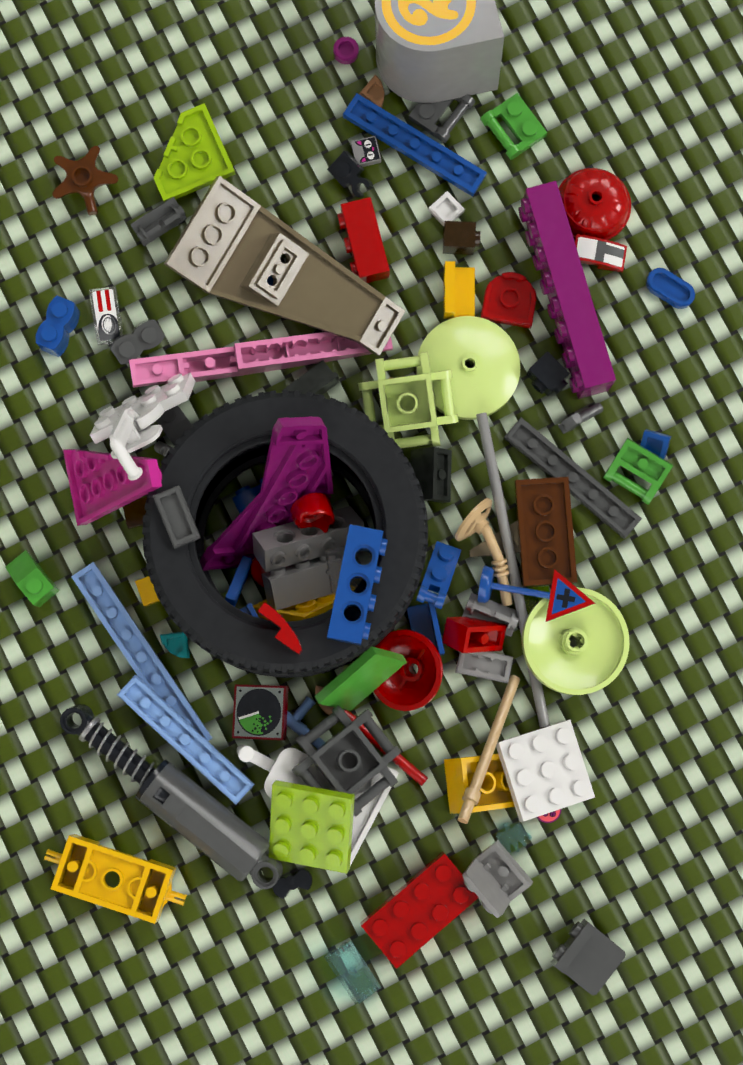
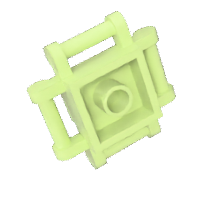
M422 352L420 356L385 361L384 358L375 359L378 380L358 383L359 391H362L364 412L369 417V420L376 422L372 389L378 388L383 417V425L379 426L388 433L387 435L390 438L394 439L401 449L431 444L433 447L441 446L438 425L459 422L458 414H455L451 389L450 378H453L452 370L431 372L428 352ZM422 367V374L386 379V371ZM440 380L445 416L437 417L432 386V381ZM430 427L431 434L395 439L394 432Z

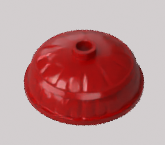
M586 168L572 173L559 186V192L574 239H576V234L610 240L617 236L627 224L631 213V198L624 183L614 174L603 169ZM592 195H599L601 200L594 201Z
M413 630L390 632L375 647L402 654L407 663L375 689L374 693L385 705L395 710L412 711L427 705L440 688L443 677L442 659L435 645L423 634ZM414 664L418 666L417 674L413 671Z

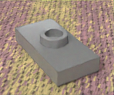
M459 652L455 673L508 684L513 657L492 652Z

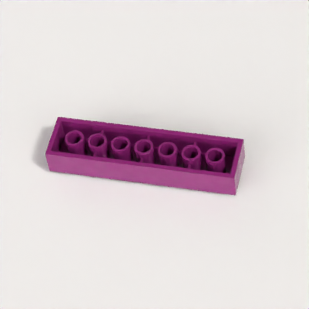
M553 181L526 188L521 199V207L518 208L519 216L522 223L526 222L528 229L525 232L526 240L529 247L533 246L535 252L533 256L534 267L536 271L540 270L542 280H540V287L543 295L547 294L550 303L547 304L550 319L555 320L557 326L554 329L556 341L558 344L562 343L563 346L562 361L564 367L569 368L571 378H569L572 393H577L578 399L607 392L616 381L557 182Z

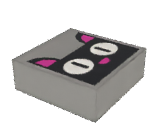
M376 136L351 141L354 159L362 167L381 163Z

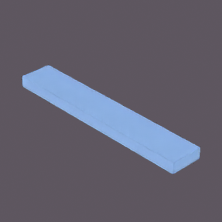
M134 675L117 694L235 805L255 785L137 675Z

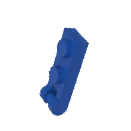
M436 541L416 601L422 603L427 601L434 604V607L442 609L461 549Z

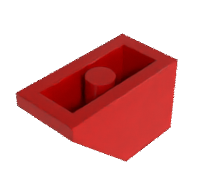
M467 616L447 617L442 642L461 653L502 651L507 625Z

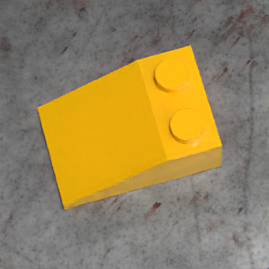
M498 753L492 756L479 791L481 792V797L478 805H474L472 813L515 807ZM481 755L444 759L450 814L460 813L464 803L462 797L465 789L471 784Z

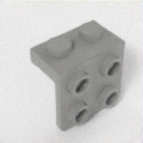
M499 840L475 857L462 874L466 887L471 892L477 894L482 901L484 909L496 918L503 915L509 903L533 883Z

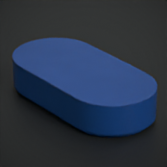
M664 268L652 270L646 278V287L649 292L677 309L687 308L694 301V288Z

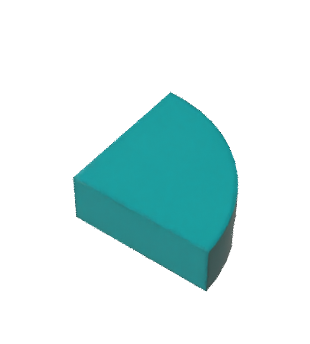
M183 632L160 635L162 644L171 654L180 658H190L188 637Z

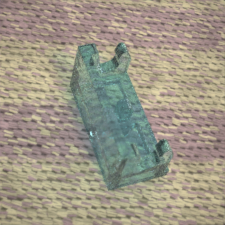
M352 941L342 943L338 949L324 956L354 1003L360 1004L382 988Z

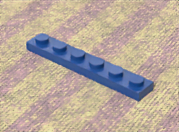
M356 93L343 113V118L372 136H376L377 139L472 197L487 175L486 171Z

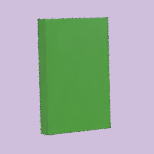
M371 646L318 692L315 698L318 704L330 707L339 705L342 709L351 711L407 661L402 654Z

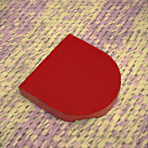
M502 273L487 285L480 318L495 323L531 329L536 305L535 289L526 277L519 273Z

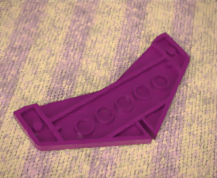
M320 417L278 418L272 431L261 492L218 539L205 550L199 561L203 571L236 568L239 566L243 556L253 560L255 556L253 555L252 533L293 522L291 507L303 495L318 492L325 494L329 499L331 498L330 494H333L328 435L327 428Z

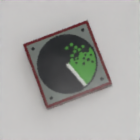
M235 684L232 738L286 740L289 686Z

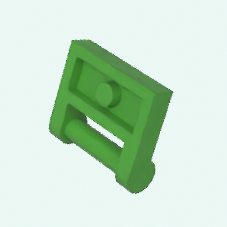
M518 93L493 110H489L480 118L484 126L488 125L506 149V155L510 160L516 158L547 136V131ZM501 117L520 143L514 144L496 119Z
M627 438L604 474L603 479L608 482L612 480L642 498L641 501L649 505L672 469L673 464ZM619 466L651 483V486L647 490L617 472Z

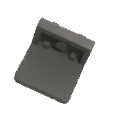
M583 919L581 923L578 921L569 932L570 937L565 944L561 943L552 954L553 959L551 963L589 994L596 995L623 961L626 954L618 945L587 920Z

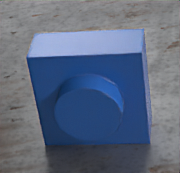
M646 429L644 430L641 446L665 460L671 436Z

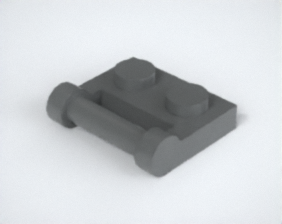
M468 94L461 98L442 102L418 103L410 113L409 120L441 142L446 143L450 138L452 129L466 110L473 107L475 100ZM453 100L459 102L444 125L438 127L436 123Z

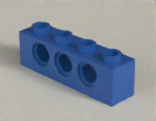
M349 525L327 639L361 645L362 639L368 640L371 623L366 622L368 611L374 612L377 595L371 594L373 583L379 584L382 567L377 566L379 555L385 556L388 539L383 538L382 530ZM368 551L372 555L371 562L367 565L359 564L355 559L358 552ZM356 578L363 579L367 585L366 589L361 593L353 592L350 588L352 580ZM350 606H356L361 611V616L356 621H349L344 616L345 610Z

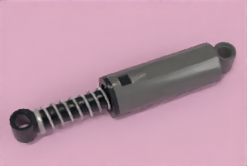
M85 704L72 706L62 713L60 724L65 732L78 735L81 742H89V748L95 747L97 755H105L106 762L112 761L115 769L120 767L123 770L122 775L128 774L131 776V782L137 781L139 783V791L135 798L237 881L242 882L250 874L253 883L261 889L272 888L278 882L283 873V866L279 860L265 855V852L270 847L269 841L167 759L155 768L154 762L150 764L145 760L146 755L141 757L136 753L138 749L132 750L128 746L129 742L126 744L120 740L121 735L116 737L112 734L113 728L108 730L103 726L104 722L100 724L101 719L94 717L93 711ZM74 713H77L81 716V725H77L74 723ZM261 868H270L273 871V877H265L262 874Z

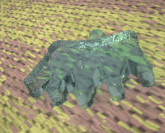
M507 822L503 824L506 831L496 834L497 839L505 846L509 853H511V844L517 852L520 851L518 841L523 846L527 845L524 836H527L529 840L532 839V836L523 829L520 823L510 828Z

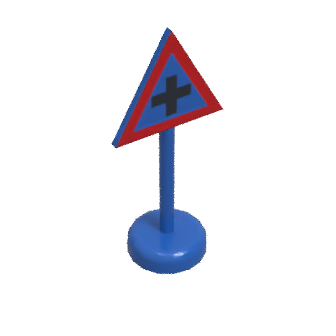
M484 566L478 592L479 603H487L490 600L492 589L549 599L545 622L596 604L555 569L551 592L493 583L494 569L490 566Z

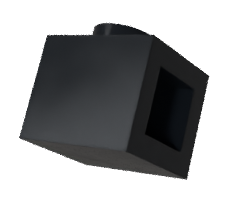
M547 351L529 368L526 375L532 380L531 384L540 394L545 393L549 396L553 392L558 394L567 386L568 383L565 380L570 373Z

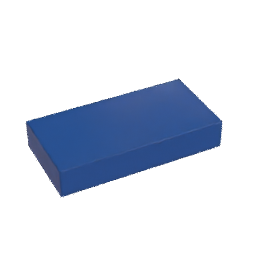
M246 556L242 557L225 597V600L234 607L239 599L252 564V559Z

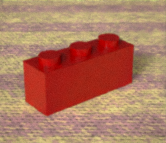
M371 197L341 204V213L337 214L340 229L345 228L347 238H343L346 253L352 254L353 262L349 263L351 272L366 283L389 278L390 269Z

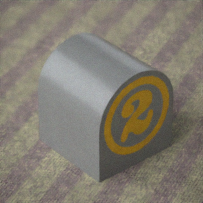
M375 0L377 68L384 83L395 94L412 102L436 103L461 98L468 94L475 95L498 90L504 34L495 0Z

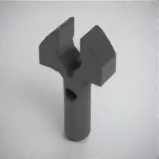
M596 403L580 413L577 412L569 416L558 427L563 434L568 433L579 424L603 412V406L600 403Z

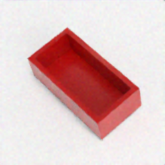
M442 852L361 921V927L397 969L479 897L475 892H471L466 887L462 873L448 856Z

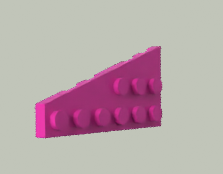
M63 449L77 526L87 525L148 494V492L162 487V473L158 467L157 459L131 456L136 465L142 468L143 473L138 479L130 481L119 460L113 459L110 455L111 453Z

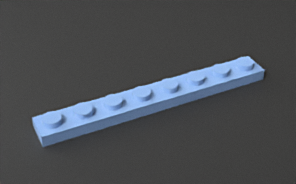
M92 562L71 576L137 676L206 740L210 741L213 739L97 565Z

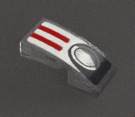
M115 286L90 289V300L98 345L111 344L116 338L124 335L117 289Z

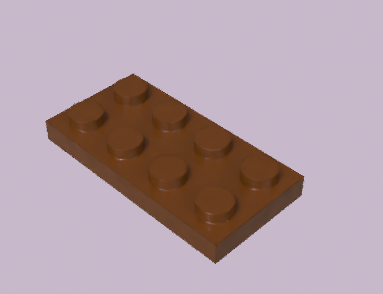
M569 477L515 480L523 587L552 585L554 569L569 582L576 584L577 572Z

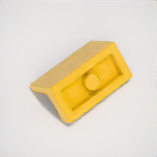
M445 261L443 319L475 316V268L455 267V261Z

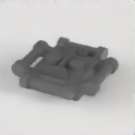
M337 705L332 709V714L305 735L301 734L295 739L308 757L296 765L292 771L296 776H300L307 786L322 788L308 769L311 765L315 764L335 791L349 794L356 792L380 772L382 778L354 800L353 815L356 817L362 812L361 809L387 787H393L398 783V780L389 770L387 764L397 757L401 750L397 745L393 746L372 719L373 714L369 709L351 721L343 709ZM340 721L344 728L315 750L311 743ZM362 724L384 750L385 754L382 757L359 729Z

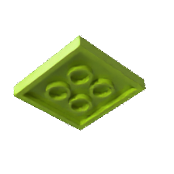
M275 780L272 784L269 858L347 874L350 869L355 795Z

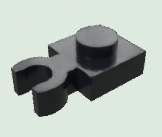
M343 151L327 169L343 188H348L351 185L353 194L358 198L364 197V194L360 191L362 183L367 188L373 187L369 179L360 176L364 168L348 151Z

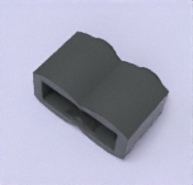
M149 319L139 323L131 333L116 338L109 348L120 364H128L129 360L137 359L143 350L154 348L160 344L165 334L154 319Z

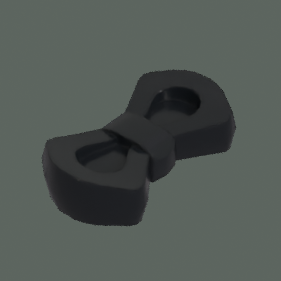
M300 868L294 875H290L287 878L280 877L272 888L279 898L284 899L290 890H295L296 888L309 890L312 886L313 878L308 870Z

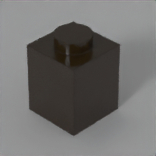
M445 221L442 254L473 255L475 247H480V231H476V222Z

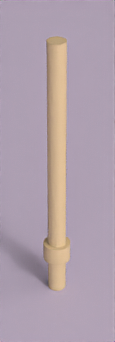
M511 675L471 784L465 789L462 797L464 803L457 819L461 823L468 824L474 805H478L481 797V792L479 791L520 682V678L516 675Z

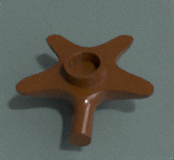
M98 146L92 147L86 156L78 161L69 160L62 156L54 157V162L63 168L67 175L64 181L53 191V197L60 199L69 194H80L85 201L87 213L90 216L98 213L94 199L95 190L100 186L116 184L118 182V176L115 174L103 172L95 167L100 152Z

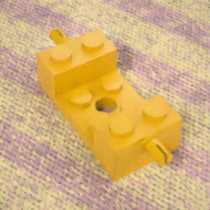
M77 834L68 836L63 854L48 849L47 855L44 857L45 861L59 864L51 890L154 924L159 921L163 907L168 901L184 906L187 895L172 890V880L176 867L152 859L147 861L99 845L100 842ZM110 871L116 872L120 877V882L116 887H110L106 884L105 876Z

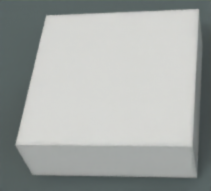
M447 191L428 208V211L444 226L445 221H455L464 213L465 209Z

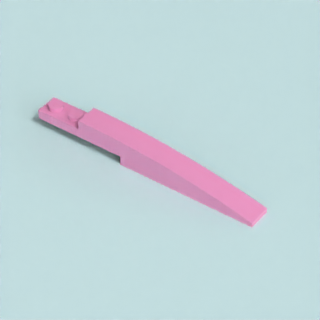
M328 332L234 343L232 347L129 360L132 385L135 388L166 384L171 377L177 374L184 376L190 372L195 381L200 382L317 364L322 360L329 362L373 353L356 341ZM391 337L382 352L393 350Z

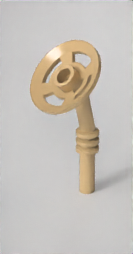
M486 498L463 520L455 534V539L462 541L475 532L479 535L483 534L493 558L491 565H494L492 568L496 571L494 572V577H497L499 584L509 585L507 577L509 570H506L508 564H505L507 559L503 558L494 533L489 526L490 523L486 520L492 506V500ZM500 591L502 606L512 605L511 592Z

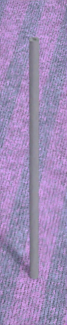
M480 413L476 416L504 554L507 559L506 564H508L511 586L522 587L487 413ZM512 593L522 638L523 626L528 616L523 594ZM528 667L539 726H550L542 683L533 675Z

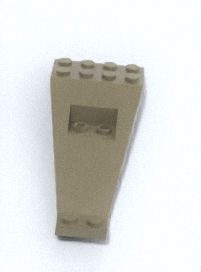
M217 176L164 262L165 266L207 294L356 341L376 356H380L405 313V310L221 176ZM282 254L286 256L285 263L281 262L280 257ZM269 276L273 278L272 285H269L267 282Z

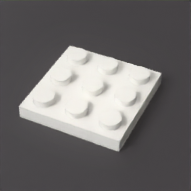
M571 720L497 742L496 748L519 822H524L595 798Z

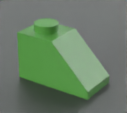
M27 550L5 567L15 584L34 606L41 607L60 591Z

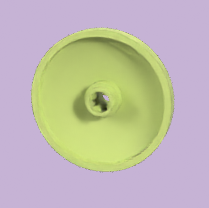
M460 316L446 320L437 325L426 336L420 346L418 356L422 352H428L431 372L452 370L453 378H450L454 411L455 414H458V419L475 420L477 419L476 415L480 413H487V416L492 415L509 401L517 387L520 377V358L517 348L510 336L501 327L487 319L475 316ZM465 362H469L470 364H474V367H473V368H468V367H466V366H465ZM421 366L416 367V375L422 374ZM440 380L432 381L435 407L444 414Z
M586 588L578 589L596 604L545 622L549 599L543 598L528 614L522 631V650L530 671L546 687L566 695L590 694L609 685L622 671L629 652V632L619 609L602 594ZM569 638H574L576 640L575 647L570 646L571 641L569 640Z

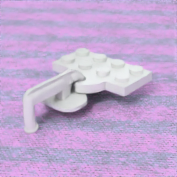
M191 372L184 376L177 374L171 377L167 384L161 387L154 385L148 388L144 395L138 398L135 395L125 399L121 406L117 408L110 406L99 413L100 416L94 423L95 426L90 436L95 444L110 438V447L112 449L110 455L113 459L119 460L130 481L138 479L142 475L143 470L136 465L129 453L155 441L160 436L163 428L161 425L151 424L159 419L165 411L189 400L196 382Z
M242 744L237 747V754L242 762L250 761L269 771L264 783V789L270 798H272V784L275 780L307 786L302 778L296 776L292 771L296 765L308 757L307 754L300 750L286 748L280 752L275 761L252 749L250 746ZM314 764L308 768L323 789L335 791L319 769L316 770ZM388 767L395 778H397L399 772ZM380 772L353 793L355 795L354 800L382 778ZM387 787L365 805L358 816L355 817L353 815L350 866L392 787Z

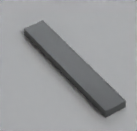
M522 417L505 435L504 439L550 478L569 477L570 495L623 539L641 521L642 518Z

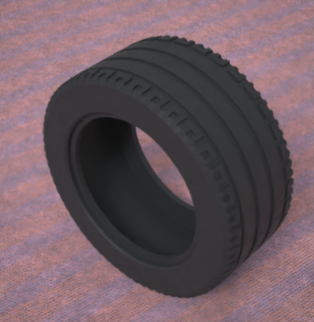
M276 390L260 392L258 396L252 397V394L243 398L234 399V403L229 404L227 402L223 406L212 410L213 413L209 416L205 414L200 420L193 423V428L190 431L187 429L175 441L176 446L173 449L170 448L165 458L161 461L162 487L148 492L144 508L146 513L143 515V550L151 583H153L154 590L162 606H164L170 618L182 632L206 652L236 668L258 675L279 678L308 677L336 670L355 661L371 646L375 647L395 628L413 599L424 568L428 546L427 511L419 481L409 460L404 456L403 451L394 439L390 438L387 435L388 433L375 421L369 420L366 414H363L354 407L349 408L348 404L334 398H330V400L325 399L324 395L313 394L312 392L301 394V391L282 390V393H276ZM312 416L320 417L327 428L331 469L347 479L356 488L368 507L374 529L382 530L383 538L388 539L385 556L379 555L377 566L382 567L379 584L373 583L371 594L377 595L374 612L368 611L366 622L371 623L368 640L362 639L361 645L327 639L332 609L312 618L287 622L302 646L303 651L299 655L275 638L281 629L270 620L261 619L242 612L227 602L214 585L209 571H203L199 561L205 553V529L214 503L226 486L246 470L267 461L273 427L278 418ZM179 485L201 538L174 549L153 495ZM362 579L353 592H363L367 587L366 582ZM350 606L345 610L344 616L349 621H356L360 618L361 611L356 606Z

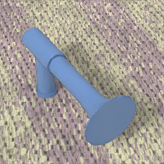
M308 696L305 697L306 699L293 715L287 711V726L299 736L301 734L305 735L310 731L301 722L311 707L316 704ZM319 737L311 744L318 749L326 742Z

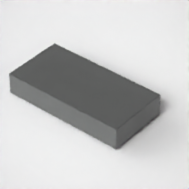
M179 485L153 495L174 549L201 538Z

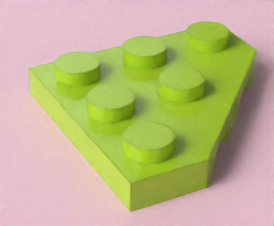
M205 103L182 112L177 121L174 134L171 136L163 154L164 157L161 165L154 176V181L164 202L172 197L176 200L211 185L217 176L226 179L235 175V170Z

